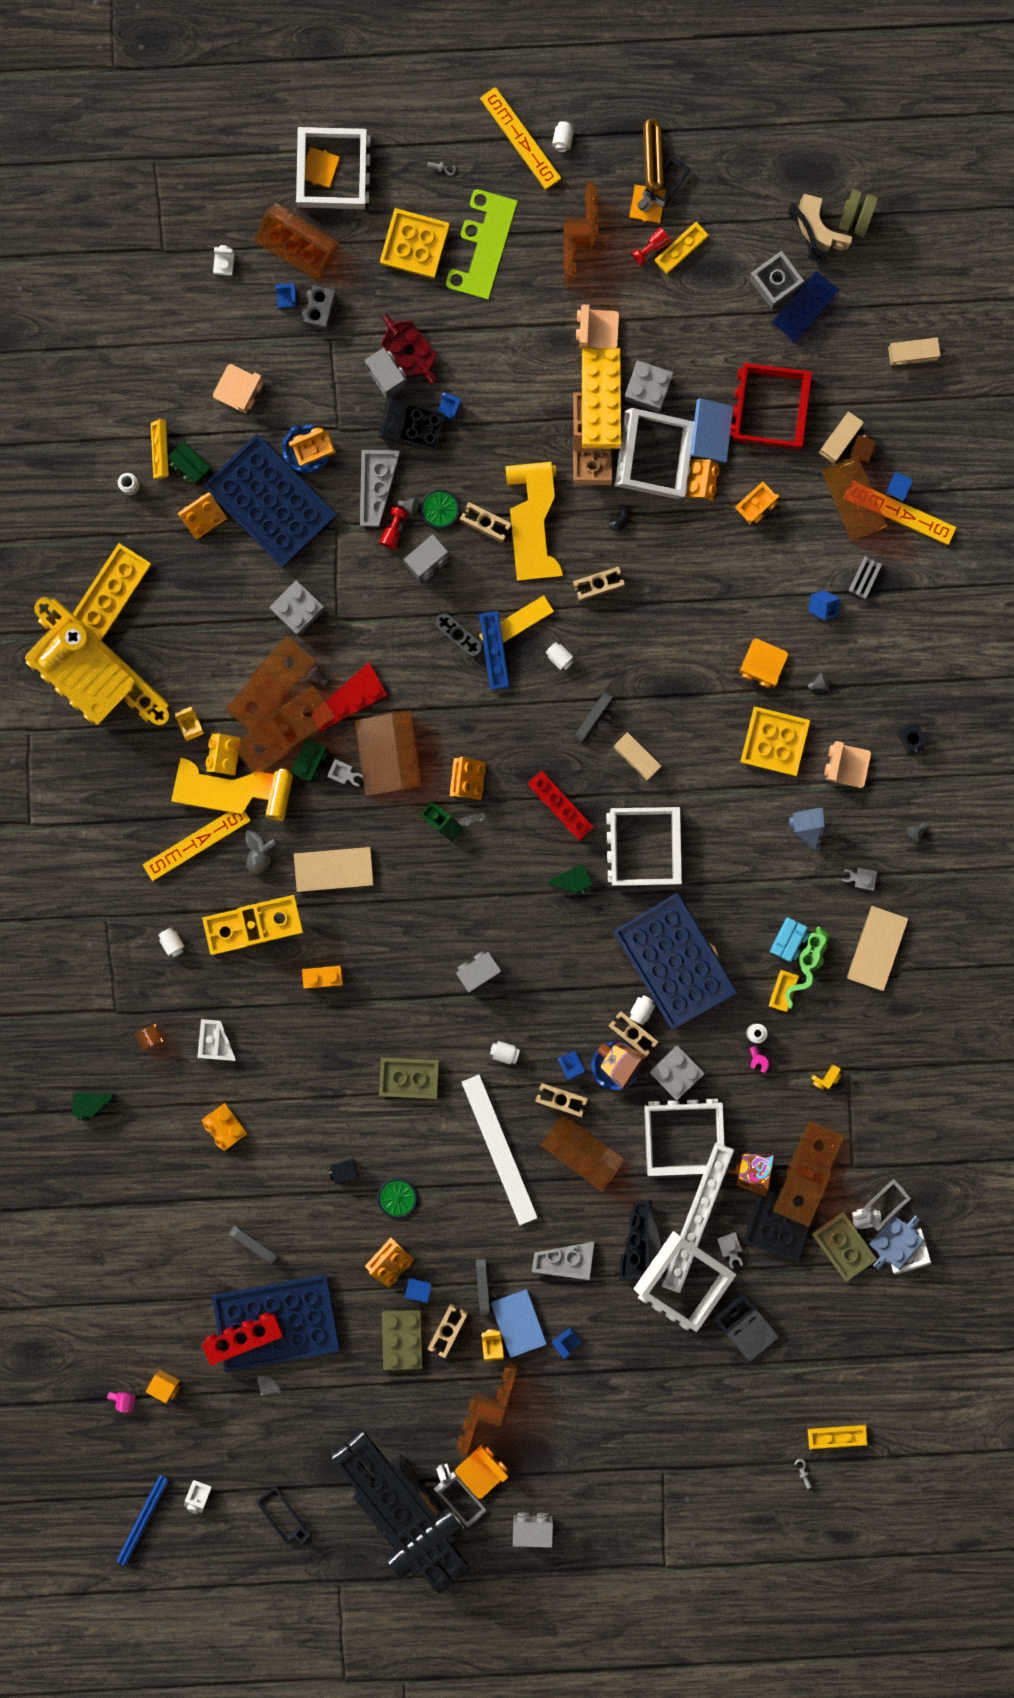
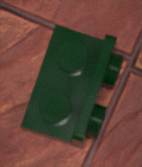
M306 738L290 773L311 783L313 779L317 780L321 771L318 769L320 763H324L329 754L326 751L327 747Z

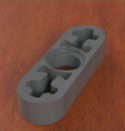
M440 614L436 618L437 629L468 656L475 657L480 654L481 643L450 615ZM447 618L448 625L451 627L453 624L456 625V627L452 628L450 634L447 633L449 628L446 626L440 627V619L445 620ZM456 630L463 631L464 638L458 641L453 638V633ZM467 637L471 638L468 640L470 644H477L476 652H469L468 650L470 648L466 643L464 647L461 645L466 641Z
M607 692L603 693L574 735V738L580 742L584 740L611 701V695Z
M234 1225L230 1230L229 1234L270 1264L275 1265L279 1260L280 1256L239 1226Z
M476 1259L480 1316L490 1315L486 1259Z

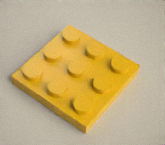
M395 208L380 264L435 279L450 223Z
M754 706L740 763L797 776L810 720Z

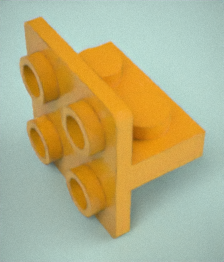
M211 493L201 496L178 513L195 539L200 538L227 519Z
M466 757L454 758L450 796L481 800L486 763Z
M390 1238L365 1267L369 1270L371 1276L387 1287H390L397 1281L404 1270L409 1268L414 1258L394 1239Z

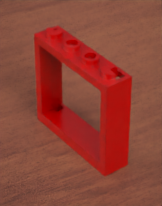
M743 363L742 368L738 369L737 379L740 380V387H736L735 398H738L737 406L734 405L732 417H736L735 424H731L730 430L733 442L801 450L812 372ZM747 374L802 380L794 442L740 435Z

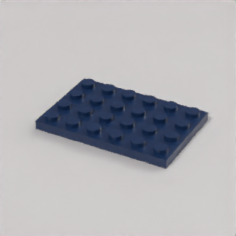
M258 434L251 438L202 485L281 568L294 558L337 516Z
M679 892L613 931L671 1030L738 992Z
M327 1274L212 1295L219 1335L224 1334L223 1330L234 1326L235 1329L242 1327L241 1323L252 1319L253 1322L259 1320V1316L270 1312V1314L276 1313L284 1333L283 1337L224 1360L225 1372L340 1351ZM258 1325L255 1327L258 1335L265 1334L263 1326ZM238 1333L237 1339L240 1342H246L247 1336L245 1333ZM226 1340L220 1341L221 1349L226 1350L229 1348V1343Z

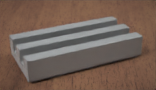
M864 556L848 592L866 599L882 564ZM868 563L869 566L856 591L854 590V587L859 579V576L865 564ZM875 566L876 568L864 594L860 593L872 567Z

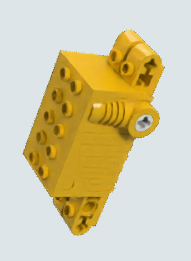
M42 597L37 600L34 610L39 617L38 622L46 629L48 627L51 629L26 654V664L33 670L37 669L41 673L42 679L48 684L51 682L55 686V690L62 697L66 696L70 701L69 703L76 710L80 709L84 712L83 716L90 723L94 722L98 725L124 697V701L132 709L136 707L140 710L138 713L146 722L150 720L156 725H163L167 722L169 718L168 702L90 631L82 621L76 618L55 597L52 600L48 597ZM47 603L49 605L48 610L51 613L53 612V610L56 611L50 616V619L48 618L50 613H48L46 610L42 612L40 610V604L45 605ZM70 632H77V637H70ZM142 697H148L150 702L147 705H142L139 700ZM153 709L157 710L158 712H161V710H162V715H163V716H162V717H160V716L155 717L156 714H155V711H154Z

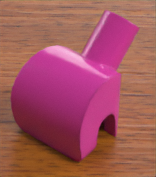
M757 1046L749 1048L753 1057L750 1067L755 1069L757 1064H761V1072L765 1073L769 1067L768 1059L760 1055Z
M109 1392L107 1399L116 1402L115 1408L123 1413H131L133 1411L135 1395L125 1392H118V1394Z

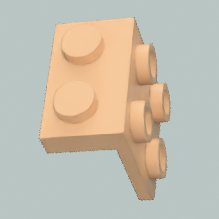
M582 305L581 310H577V322H580V329H576V341H579V348H617L619 313L617 311L589 310V305Z
M229 364L213 393V397L246 414L248 409L251 410L257 392L259 393L263 387L262 376L255 372L252 375Z
M836 741L829 748L828 756L831 758L830 763L826 764L824 775H827L826 781L862 788L865 785L871 752L865 749L843 745L844 743Z

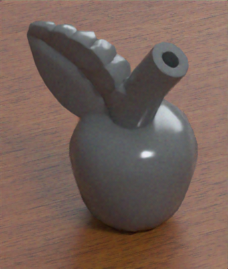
M248 830L245 839L251 851L247 856L246 868L252 874L262 875L271 864V856L267 852L278 845V842L273 838L265 844L260 834Z

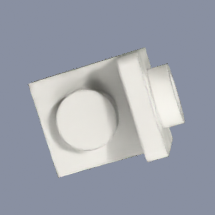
M221 245L219 248L215 247L213 274L233 276L234 250L225 245Z
M193 1480L184 1507L191 1513H202L211 1486Z

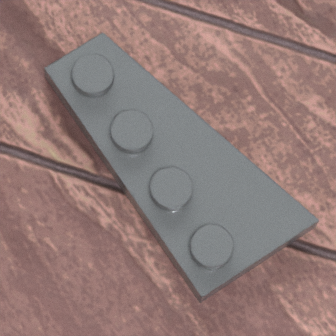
M362 450L360 527H380L400 451Z

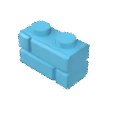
M787 917L769 952L788 962H792L793 959L797 960L801 952L798 948L801 942L805 943L809 933L806 932L808 927Z

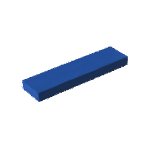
M495 611L479 614L490 690L509 687L499 613Z

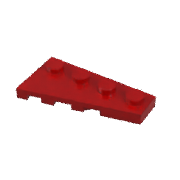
M368 662L311 714L320 732L387 697L371 664Z

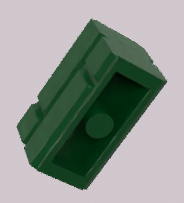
M184 441L168 456L171 461L169 465L176 472L180 470L184 474L182 478L189 485L194 483L198 486L212 472V468Z

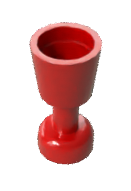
M658 228L648 239L649 244L643 250L636 249L631 253L640 266L646 263V256L653 250L658 252L672 242L662 228Z
M392 507L391 515L394 518L391 527L385 529L379 544L391 549H397L400 537L398 527L401 519L405 520L407 518L408 512Z

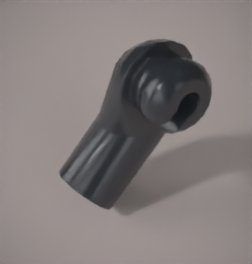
M620 506L619 517L609 523L610 530L620 531L627 526L629 522V506Z

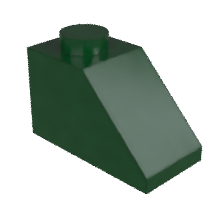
M432 801L419 815L451 842L464 829L460 823Z
M583 864L548 880L551 886L572 893L579 892L580 895L590 890L589 886L593 885Z
M73 1093L72 1117H78L77 1120H89V1117L95 1116L114 1098V1094Z

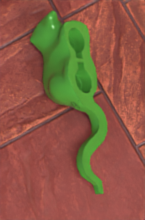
M821 927L816 928V933L810 934L808 945L800 954V966L803 973L807 976L806 982L793 985L785 992V998L789 1003L788 1008L790 1009L793 1006L790 997L792 992L811 987L814 983V976L811 971L819 969L824 964L823 956L831 936Z

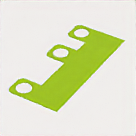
M479 189L473 191L470 206L487 213L483 224L471 220L464 222L461 237L477 242L469 273L455 269L449 271L446 281L448 288L489 299L517 200ZM483 194L487 199L485 205H476L474 202L475 196ZM468 225L476 226L477 234L475 236L469 237L466 235L465 229ZM454 274H459L462 277L461 285L454 286L451 284L450 279Z

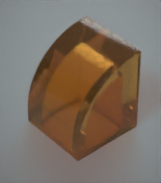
M152 1024L134 1033L142 1051L163 1042L156 1024Z

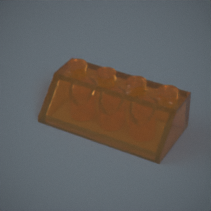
M276 202L265 211L254 238L256 243L316 281L319 280L334 257L340 243Z
M857 455L821 470L850 541L887 527Z
M563 1113L540 1143V1146L601 1192L614 1177L624 1161L622 1157Z

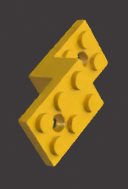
M295 895L237 908V910L202 918L211 955L303 933ZM277 913L285 915V921L282 924H277L274 920ZM225 926L231 930V934L227 938L222 937L220 934L221 928Z

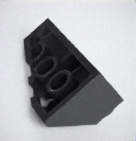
M651 1200L634 1202L629 1222L631 1229L629 1237L625 1238L624 1243L627 1244L625 1253L621 1255L620 1281H639L661 1250ZM664 1273L661 1275L659 1280H664Z

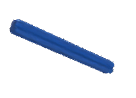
M159 1476L117 1559L119 1564L127 1565L169 1481L167 1477Z

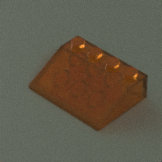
M411 711L355 720L362 775H364L365 796L421 789L422 784Z

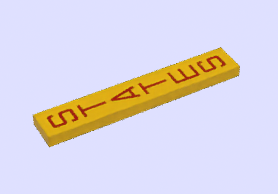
M493 88L480 97L483 105L545 191L559 182L561 177L497 88Z
M853 480L844 496V499L945 545H949L956 529L953 525Z
M245 811L242 815L228 812L144 863L143 867L151 880L155 881L251 822Z

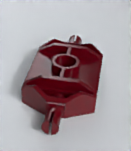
M388 313L385 316L383 315L381 319L388 326V330L381 342L382 346L387 352L390 351L396 360L395 363L398 367L402 368L406 378H415L423 375L431 385L434 384L437 379L431 372V368L437 353L428 344L412 320L395 323ZM407 346L414 347L415 352L412 355L405 354L404 349Z

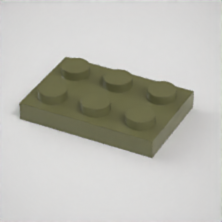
M381 1057L379 1096L437 1099L439 1060Z
M843 1211L812 1233V1236L845 1282L877 1260Z
M421 1310L382 1311L383 1370L422 1369Z

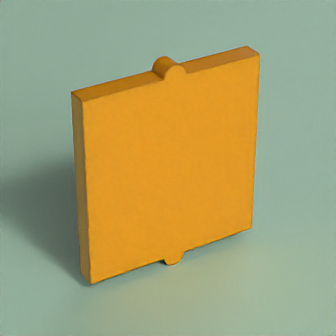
M310 147L306 157L305 181L311 182L313 185L318 184L330 188L340 156L327 153L326 150L321 151Z
M635 185L629 218L643 220L644 223L646 221L660 223L663 207L655 203L646 213L641 211L637 204L644 197L642 194L647 187ZM659 190L653 193L664 199L666 190Z

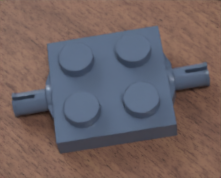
M893 1215L869 1245L880 1256L873 1265L877 1270L885 1262L894 1265L900 1270L922 1245L924 1239L914 1230L921 1221L916 1215L908 1224Z

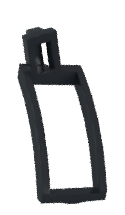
M669 157L663 166V173L671 162L685 169V173L665 199L646 188L642 194L644 197L637 204L638 208L646 213L655 203L664 207L682 185L691 168L683 162Z
M791 203L788 209L789 216L800 228L799 217L810 239L809 242L805 238L809 252L808 258L819 264H824L829 254L817 249L810 224L800 209Z
M274 1486L256 1501L266 1518L287 1544L291 1543L294 1539H297L304 1546L312 1543V1536L306 1531L308 1529L306 1524L294 1511L277 1486ZM276 1492L301 1524L288 1536H285L262 1505L263 1502Z

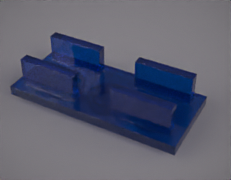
M815 271L774 319L772 324L796 342L837 294L839 289L819 272Z

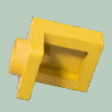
M192 707L182 709L175 714L186 741L204 734Z
M832 1065L823 1080L812 1075L813 1085L822 1090L824 1087L829 1089L832 1083L836 1084L839 1080L841 1069Z
M487 1330L485 1333H482L484 1361L504 1360L501 1331Z

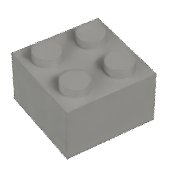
M782 251L751 272L749 280L771 309L800 289L804 283L802 277Z
M382 348L364 360L367 371L387 400L406 388V375L401 367H396V360L390 351L386 352Z
M637 360L624 401L660 413L673 372Z
M432 534L404 558V563L419 582L422 580L427 581L433 576L432 572L437 567L441 569L447 564V559L449 558L448 551Z
M297 580L269 607L298 637L325 610Z
M482 951L474 956L475 961L468 964L466 961L457 967L459 971L456 974L468 992H471L501 972L489 952L485 954Z
M677 1045L649 1071L675 1100H678L704 1075L700 1068Z
M519 1512L517 1515H513V1546L552 1547V1516H548V1513H537V1516H529V1513Z

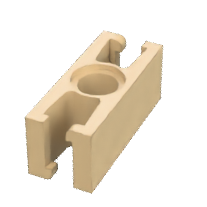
M938 337L891 343L888 347L890 366L937 361L938 357H940Z
M848 411L821 448L819 454L835 464L864 422Z
M468 502L466 512L469 513L471 510L479 516L475 522L465 517L466 514L463 513L460 522L503 543L506 536L494 532V525L498 524L509 531L511 523ZM482 519H489L491 521L490 526L483 527L480 524Z
M619 567L573 581L575 591L578 590V586L590 584V592L581 595V592L577 593L578 601L581 602L623 588L625 586L623 580H620L619 583L608 585L606 579L614 574H621ZM596 580H601L604 583V587L597 589L593 583Z
M628 732L613 747L646 781L661 767Z
M620 1011L616 1018L622 1017L629 1026L624 1032L614 1026L615 1021H612L608 1026L640 1053L647 1056L650 1050L644 1051L637 1042L644 1036L652 1041L651 1046L654 1048L658 1041ZM632 1028L637 1029L639 1033L638 1037L634 1040L628 1037V1031Z
M541 1083L539 1090L542 1091L545 1088L555 1094L552 1101L540 1099L541 1095H537L535 1102L582 1117L583 1109L580 1108L578 1112L569 1108L568 1105L571 1098L581 1100L582 1105H586V1097ZM560 1094L567 1097V1102L564 1105L556 1103V1097Z
M452 1304L449 1305L428 1347V1350L433 1352L436 1349L434 1345L438 1338L448 1341L445 1350L439 1352V1355L444 1358L467 1316V1312L461 1309L459 1312L461 1313V1318L457 1324L448 1321L451 1310L456 1311L455 1306ZM445 1326H450L453 1329V1333L446 1336L443 1334L442 1329Z

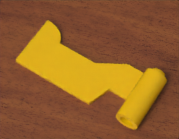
M551 462L506 466L507 485L527 483L528 501L510 509L517 580L563 576L561 567L556 559L547 556L544 519L555 497L553 477H556L555 465H551Z
M180 758L171 802L242 815L252 798L268 800L265 817L275 821H284L293 775L290 774L289 770L279 769L274 774L255 772L236 780L199 774V770L193 762Z

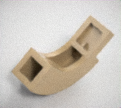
M804 194L800 201L799 209L810 224L816 241V247L825 252L829 250L830 246H833L836 250H847L851 244L852 237L827 229L822 224L819 215L822 198ZM798 217L800 229L805 238L810 242L807 231Z

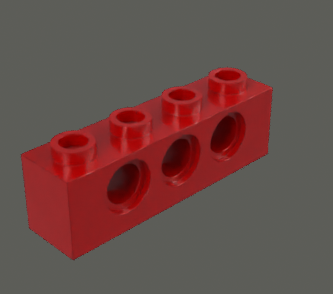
M543 771L527 784L578 841L594 828Z
M264 1313L259 1316V1320L253 1322L252 1319L242 1322V1327L235 1329L232 1326L223 1330L224 1334L216 1336L215 1333L205 1337L206 1341L201 1345L209 1365L212 1366L283 1337L284 1333L276 1313ZM258 1325L263 1326L265 1334L258 1335L255 1327ZM238 1333H245L247 1341L240 1342L237 1339ZM226 1340L229 1343V1348L226 1350L221 1349L219 1342Z

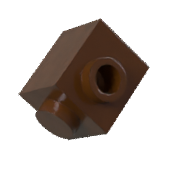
M858 435L855 439L849 461L867 466L870 458L874 459L877 447H874L876 441L872 440V437L869 435Z

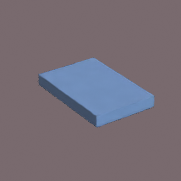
M697 399L690 456L721 463L727 462L733 406L705 399Z
M527 1289L490 1302L510 1358L547 1344Z

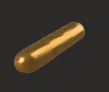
M648 119L643 126L646 187L650 191L657 192L662 189L664 184L661 125L656 119Z

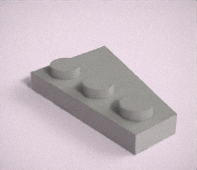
M594 1241L535 1252L532 1273L590 1280Z

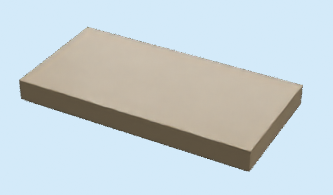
M370 847L294 854L297 892L374 886Z
M871 906L847 979L884 991L908 918Z

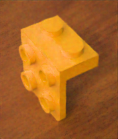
M754 639L739 673L747 680L752 681L754 679L766 688H774L788 653L764 641Z
M483 1445L478 1447L455 1469V1474L478 1499L483 1498L500 1481L503 1482L508 1478V1468L503 1462L500 1461L498 1463L494 1458L495 1454L489 1447L485 1448Z

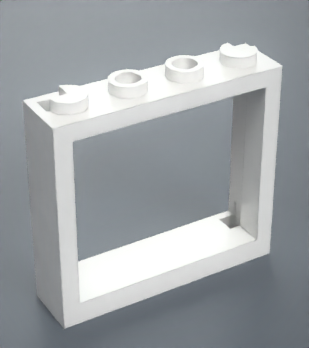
M298 127L297 207L365 209V203H369V192L366 191V184H369L370 174L366 173V166H370V154H366V147H370V135H367L366 129ZM306 137L360 138L359 198L305 197Z
M635 408L626 410L615 486L674 499L685 497L688 490L686 483L687 476L690 473L689 461L695 422ZM638 418L683 427L675 489L630 480Z
M680 807L611 808L610 813H606L607 824H610V832H607V844H611V851H607V862L611 863V870H608V882H612V886L681 885ZM671 814L673 879L618 880L616 815Z
M706 1099V1103H699L698 1100H687V1104H679V1100L668 1101V1104L660 1105V1101H649L648 1105H644L647 1175L704 1174L707 1166L653 1167L651 1111L716 1109L717 1143L724 1146L722 1102H718V1099Z
M673 1231L634 1287V1290L640 1294L638 1297L646 1304L650 1301L653 1303L651 1306L660 1313L662 1310L665 1311V1316L675 1322L677 1319L680 1321L679 1325L687 1331L691 1328L697 1332L736 1274ZM681 1247L720 1273L689 1319L649 1294Z

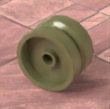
M853 188L849 200H846L842 211L839 229L848 232L855 221L854 234L864 237L878 197L868 194L864 203L860 204L863 193Z

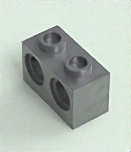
M315 285L312 286V290H308L306 301H308L307 309H303L301 316L305 326L327 331L336 297L335 290ZM318 295L325 296L323 302L315 301ZM318 313L321 317L319 320L314 321L311 319L312 314Z

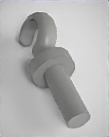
M441 162L440 164L427 163V167L436 168L438 172L444 170L447 175H454L456 172L455 166H453L454 171L449 173L447 166H444Z
M798 1459L794 1464L796 1465L799 1461L803 1463L804 1466L800 1469L801 1475L799 1477L803 1478L807 1489H809L811 1484L807 1477L809 1473L805 1472L806 1463L804 1460Z

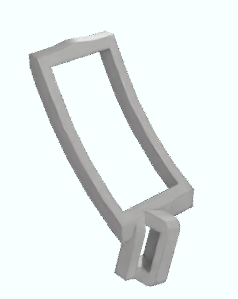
M893 1179L862 1209V1214L853 1217L854 1224L857 1229L872 1224L878 1231L911 1198L905 1189ZM894 1184L906 1199L880 1223L869 1210V1207Z
M441 1464L436 1469L441 1483L434 1490L449 1505L466 1527H470L487 1510L454 1472L451 1473L449 1465ZM455 1480L458 1481L482 1509L468 1522L441 1493Z

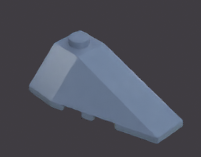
M823 807L796 812L789 818V828L793 829V834L813 851L820 849V844L817 843H821V836H823Z

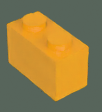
M342 966L302 969L304 989L344 985Z
M159 1370L153 1377L146 1393L167 1403L169 1399L173 1400L180 1389L177 1386L180 1380Z

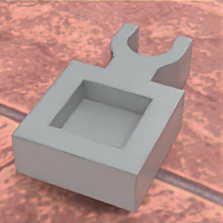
M335 759L327 777L343 784L350 780L353 785L359 787L360 784L355 783L354 778L356 776L363 778L364 775L351 773L352 766Z
M857 868V873H853L848 869L843 870V872L850 874V878L842 879L841 882L855 881L854 887L874 890L877 871Z
M736 1233L717 1238L723 1257L729 1256L730 1268H734L732 1265L733 1260H738L740 1266H742V1260L737 1256V1253L742 1250Z

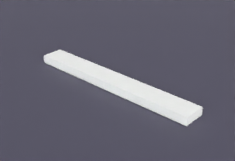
M480 1075L462 1081L519 1225L536 1219L537 1215Z
M715 1143L680 1235L696 1247H698L734 1149ZM681 1247L669 1264L661 1286L680 1293L694 1255Z

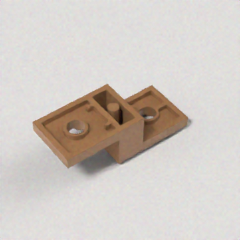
M573 393V485H612V449L582 448V393ZM594 466L597 469L591 470L588 467Z

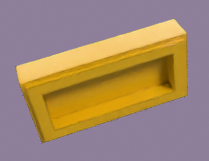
M780 970L769 1007L784 1012L788 1011L789 1003L785 998V992L789 987L797 984L798 975Z

